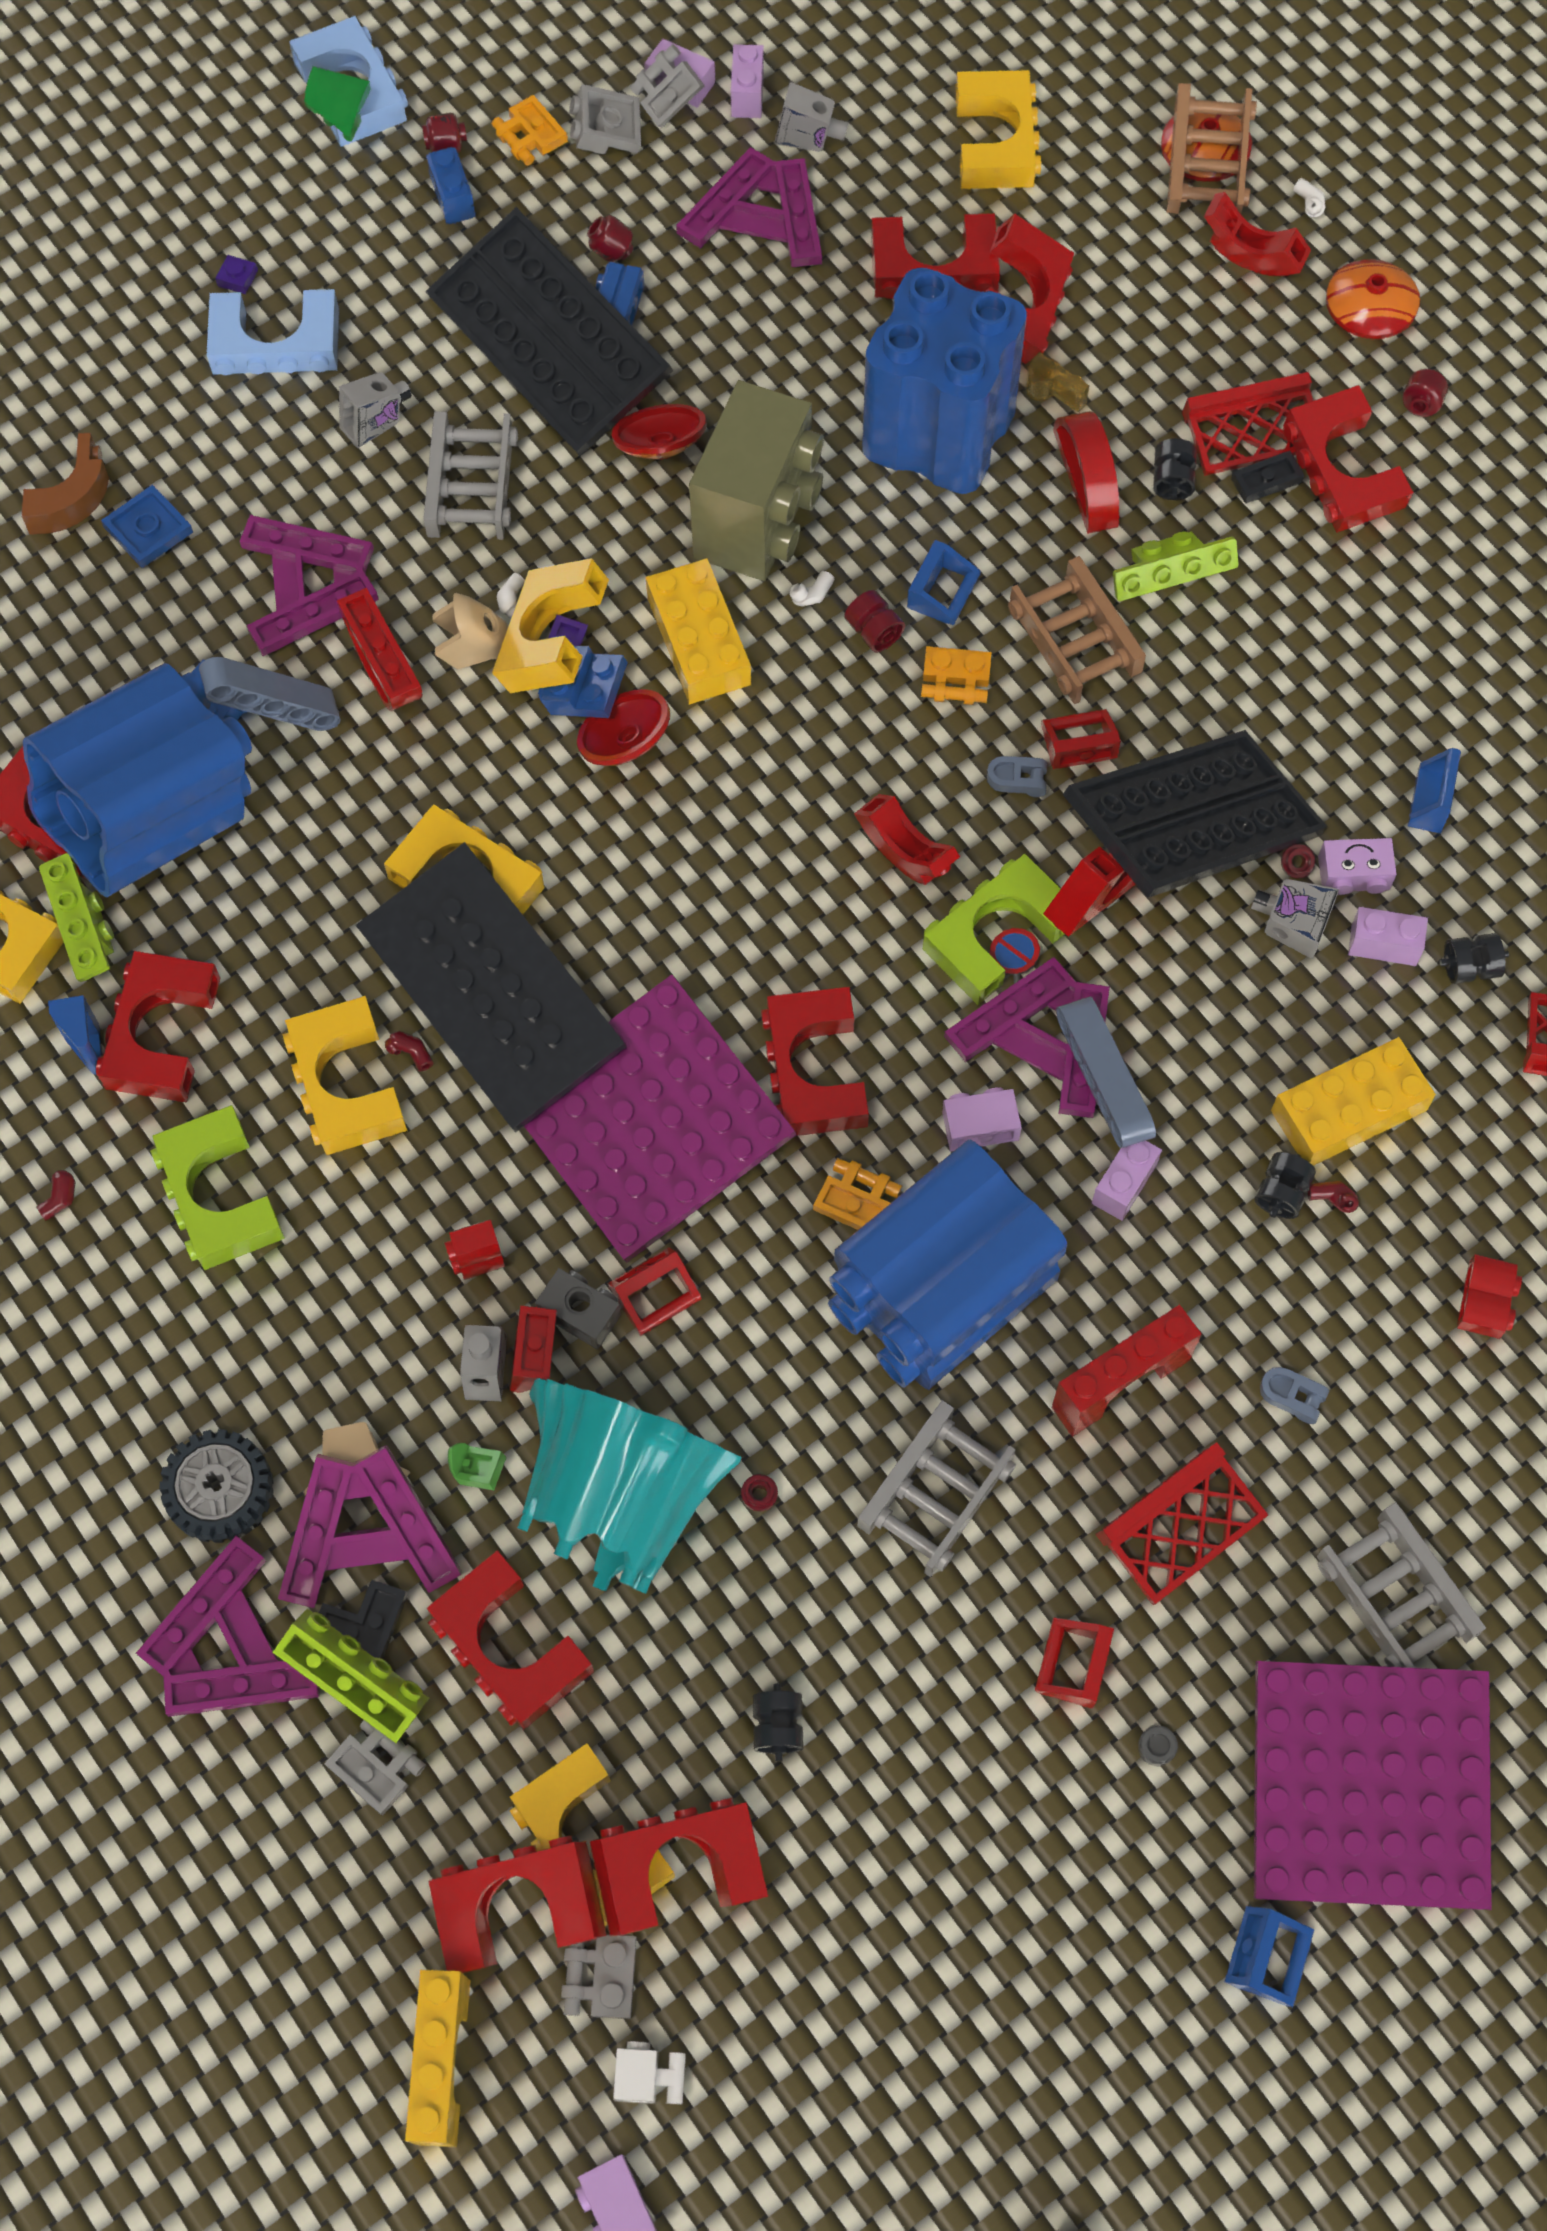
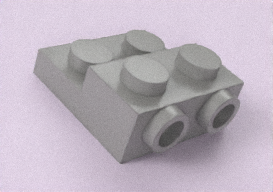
M582 84L577 96H572L569 106V113L575 115L570 128V138L576 139V148L604 155L608 147L638 153L641 146L639 97Z

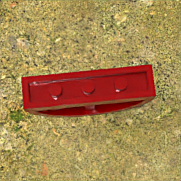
M1093 411L1058 417L1054 423L1053 431L1087 534L1118 528L1119 492L1112 452L1101 421Z
M367 587L336 600L360 661L387 709L393 711L422 698L421 685Z

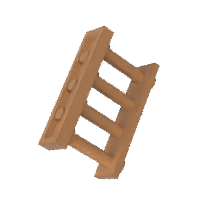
M1179 83L1175 98L1166 213L1179 214L1181 202H1187V199L1212 201L1215 194L1226 192L1241 214L1242 208L1248 207L1250 199V188L1245 187L1250 120H1255L1257 101H1252V88H1246L1242 103L1196 100L1195 96H1190L1191 84ZM1194 113L1241 116L1240 132L1193 129V125H1188V117L1193 116ZM1206 142L1239 145L1238 161L1191 158V154H1186V144ZM1189 170L1237 174L1236 190L1189 187V183H1183L1184 173L1189 174Z
M1080 556L1068 561L1067 572L1063 581L1042 591L1025 597L1018 585L1011 588L1008 608L1012 617L1015 620L1019 619L1057 677L1059 689L1064 695L1070 697L1074 705L1080 702L1083 683L1117 667L1125 668L1131 678L1143 672L1146 654ZM1068 592L1077 595L1081 605L1047 621L1042 622L1034 611V608ZM1084 617L1092 618L1097 626V630L1061 647L1057 646L1050 633ZM1102 641L1108 643L1114 651V655L1078 672H1074L1066 658Z

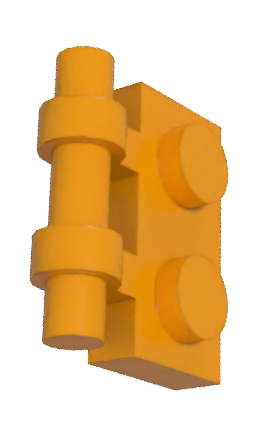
M534 95L508 108L511 119L504 122L501 117H496L492 121L497 137L501 142L507 143L511 147L513 156L517 160H522L526 166L531 165L535 161V157L531 153L535 148L543 156L568 142L567 133ZM522 131L525 134V137L519 139L516 136V133Z
M926 646L923 681L936 682V685L922 684L921 697L934 698L935 702H944V699L964 701L963 704L973 705L974 702L987 703L988 690L975 689V686L988 687L992 652ZM946 683H947V684L965 685V688L945 686V685H946Z
M837 1158L833 1171L844 1176L840 1181L828 1175L813 1205V1210L859 1230L890 1204V1202L882 1199L884 1194L898 1198L903 1186L891 1181V1177L884 1173L877 1175L863 1169L862 1164L854 1160L849 1163ZM858 1181L873 1189L871 1193L854 1187L853 1184Z

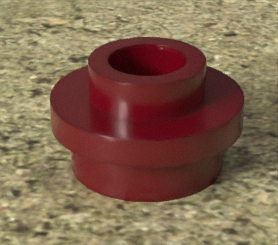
M1301 844L1287 848L1281 857L1283 871L1292 878L1306 877L1314 869V853L1309 847ZM1299 855L1302 863L1296 868L1292 864V859L1294 856Z
M757 1474L749 1477L744 1482L741 1489V1497L749 1509L762 1512L770 1509L776 1503L778 1488L773 1479L766 1475ZM758 1488L764 1489L767 1495L763 1499H756L753 1496L754 1490Z

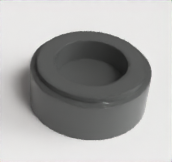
M1152 1726L1146 1729L1138 1742V1751L1141 1758L1152 1766L1159 1767L1168 1764L1175 1757L1178 1749L1175 1735L1163 1726Z

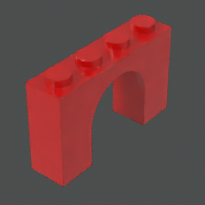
M995 213L964 214L962 234L964 251L953 262L938 266L923 264L915 260L908 253L904 243L903 217L872 218L871 247L875 298H894L905 274L915 268H927L953 277L960 285L971 290L985 292L991 287L998 292L1000 279L999 258L990 252L997 232Z
M1014 214L998 227L990 252L1018 270L1025 277L1032 291L1033 306L1032 308H1025L1027 318L1021 362L1027 364L1034 357H1040L1048 347L1049 340H1047V336L1056 322L1057 316L1055 312L1057 306L1065 295L1063 287L1073 270L1070 265L1074 252ZM989 287V288L986 290V291H993V292L999 293V292H997L996 290H994V289L991 288V287Z
M1359 385L1290 409L1283 424L1285 438L1288 442H1292L1296 450L1298 464L1302 469L1306 470L1310 478L1311 490L1315 496H1319L1323 504L1324 516L1329 523H1332L1336 533L1406 508L1414 493L1400 466L1369 477L1355 478L1339 472L1330 463L1326 454V444L1332 439L1365 428L1373 412Z
M22 746L0 774V831L7 834L8 839L20 848L28 846L35 850L34 853L41 860L48 862L67 852L57 845L42 828L31 822L32 812L29 807L27 793L30 777L24 760ZM75 863L79 878L82 877L88 880Z
M1099 846L1080 861L1043 914L1055 927L1069 937L1136 884L1112 854H1108Z
M134 951L131 963L127 962L124 968L123 980L125 984L122 993H118L115 999L114 1011L116 1015L113 1024H109L105 1034L107 1046L104 1056L101 1055L98 1058L96 1075L106 1090L186 1103L195 1073L189 1058L152 1052L142 1048L136 1043V1031L142 1018L150 1010L163 1004L178 1003L212 1009L221 980L220 975L213 963Z
M850 987L767 996V1009L761 1010L763 1030H770L771 1041H765L767 1061H774L776 1071L770 1073L772 1094L779 1093L780 1104L775 1106L795 1130L796 1136L867 1128L869 1112L864 1082L834 1086L813 1085L800 1078L790 1062L796 1048L810 1038L854 1032V1013Z
M1179 1304L1060 1381L1051 1408L1070 1435L1074 1437L1100 1420L1108 1403L1124 1388L1144 1374L1154 1369L1160 1379L1190 1361L1202 1333Z
M497 1550L427 1607L432 1617L427 1623L441 1640L445 1636L455 1645L451 1653L464 1669L470 1664L479 1676L474 1681L487 1697L494 1693L502 1703L497 1709L508 1724L512 1727L517 1722L525 1730L594 1672L591 1662L569 1636L565 1637L538 1661L524 1668L508 1669L492 1663L483 1654L481 1633L486 1620L497 1608L524 1587L519 1575Z
M731 1797L711 1802V1811L698 1814L695 1806L675 1811V1820L661 1823L659 1815L637 1821L639 1829L625 1832L624 1826L619 1825L600 1830L602 1838L590 1841L610 1936H621L659 1926L649 1884V1868L652 1858L659 1847L674 1837L690 1840L699 1846L707 1856L720 1907L734 1906L768 1897L747 1802L734 1805Z
M565 1836L550 1840L549 1849L537 1852L535 1845L523 1847L512 1851L514 1858L500 1861L499 1855L476 1860L478 1868L464 1871L463 1865L452 1866L440 1870V1878L429 1880L446 1971L467 1973L497 1965L489 1926V1907L497 1889L504 1882L516 1876L532 1881L544 1893L549 1905L558 1948L607 1936L587 1842H573L572 1836Z

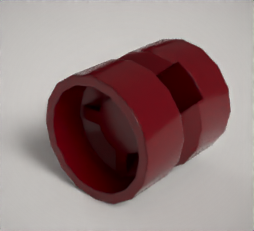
M868 590L850 603L845 611L844 618L855 632L861 633L863 641L867 646L877 653L888 649L901 637L905 630V623L892 609H888V603L876 590Z

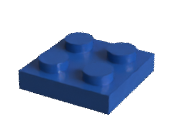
M153 484L101 520L105 530L141 568L193 533L190 523Z

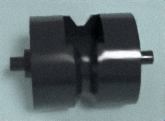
M1172 438L1164 440L1156 446L1153 490L1157 496L1167 500H1182L1194 493L1197 449L1192 442L1185 439Z
M1497 933L1476 935L1473 941L1468 937L1448 939L1444 945V959L1440 960V966H1445L1447 976L1452 984L1471 982L1475 980L1476 976L1481 980L1499 978L1504 975L1505 957H1509V951H1504L1503 943Z
M1274 1153L1265 1172L1267 1178L1261 1181L1254 1198L1255 1203L1261 1209L1270 1213L1269 1216L1276 1218V1216L1286 1219L1297 1218L1305 1200L1304 1193L1309 1191L1316 1174V1169L1307 1160L1301 1158L1299 1154Z
M776 1683L773 1684V1691L753 1695V1718L759 1721V1725L753 1728L755 1752L774 1754L775 1761L781 1762L783 1761V1754L799 1752L804 1749L803 1727L797 1724V1720L803 1717L801 1693L782 1691L781 1684Z

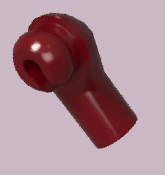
M396 1031L391 1033L390 1038L385 1041V1048L390 1054L399 1055L401 1051L410 1054L418 1071L428 1070L434 1064L424 1043L418 1037L402 1031Z
M58 1170L52 1175L51 1197L36 1206L45 1221L73 1203L76 1182L73 1175L66 1170Z
M1341 1181L1312 1183L1307 1192L1309 1201L1327 1199L1344 1213L1354 1212L1359 1206L1358 1196Z

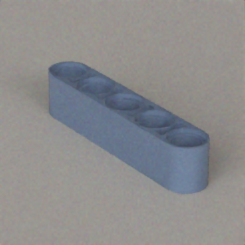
M224 657L206 659L199 666L206 698L213 703L316 731L335 728L340 723L341 719L332 689Z
M1090 996L1057 1007L1056 1014L1060 1028L1117 1145L1120 1148H1125L1155 1138L1156 1129L1152 1116L1093 998Z

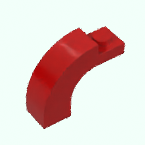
M1226 192L1214 195L1204 215V218L1214 231L1210 240L1211 244L1234 264L1256 273L1269 276H1286L1300 273L1311 252V248L1297 228L1273 232L1262 230L1250 224L1243 218Z
M878 794L854 813L858 822L879 851L898 870L920 884L926 885L933 878L946 874L952 868L951 864L960 858L954 846L933 842L921 834L907 818L895 796Z

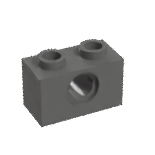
M558 1268L536 1300L535 1305L539 1308L557 1309L555 1325L598 1350L621 1316L620 1304L617 1303L618 1299L611 1292L603 1288L597 1291L587 1285L588 1281L579 1273L572 1270L567 1273ZM580 1300L590 1304L582 1312H576L571 1309L572 1305Z

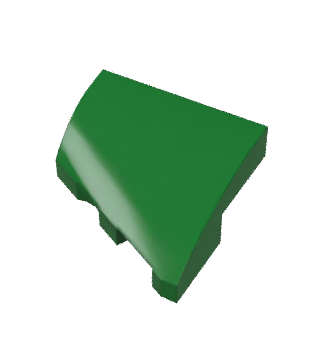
M313 66L306 85L305 106L314 114L321 115L323 121L328 126L334 125L343 133V138L346 141L352 142L362 121L360 111L371 91L370 82Z

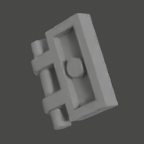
M674 44L666 51L662 50L655 57L656 61L647 70L643 69L636 76L637 80L630 86L636 95H639L643 90L647 92L648 95L640 104L658 127H664L705 86L687 61H682L677 67L674 65V60L681 54ZM664 71L667 77L657 86L655 79Z
M363 1720L360 1728L369 1735L361 1744L350 1734L324 1764L383 1816L408 1787L398 1777L401 1771L407 1768L417 1777L425 1769L426 1764L416 1756L417 1751L409 1744L404 1746L400 1741L394 1743ZM380 1746L394 1757L388 1766L372 1754Z
M607 1935L596 1939V1950H585V1942L571 1945L565 1949L564 1962H568L566 1985H562L561 1998L565 1999L564 2015L579 2016L580 2000L592 2001L591 2017L631 2019L636 1936ZM583 1963L595 1964L593 1987L582 1986Z

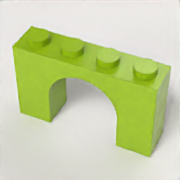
M1023 854L1016 861L1011 859L1000 869L999 875L991 881L989 879L984 880L975 889L974 895L966 901L964 899L958 901L950 909L948 916L941 921H933L925 929L923 950L979 1005L1003 985L1005 969L978 943L973 931L977 922L992 912H1016L1026 917L1054 944L1065 934L1055 927L1043 913L1061 888L1026 854Z
M233 1105L152 1135L156 1148L150 1151L157 1169L164 1168L167 1179L162 1180V1184L168 1199L175 1198L179 1209L174 1210L173 1213L180 1230L187 1229L190 1240L184 1243L192 1262L199 1260L203 1269L207 1270L285 1239L268 1196L222 1212L204 1209L194 1202V1184L205 1167L217 1160L250 1148Z

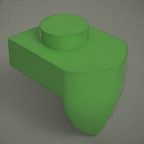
M457 1443L448 1449L449 1470L458 1484L495 1490L506 1460V1456L502 1451L469 1446L466 1443Z

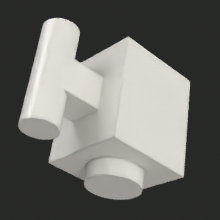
M627 2042L626 2049L617 2048L613 2099L618 2102L655 2104L656 2086L667 2087L666 2103L682 2104L686 2054L670 2053L669 2069H659V2053L650 2050V2043Z

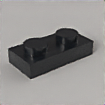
M1287 451L1233 471L1231 480L1246 504L1302 483L1304 473L1291 451Z

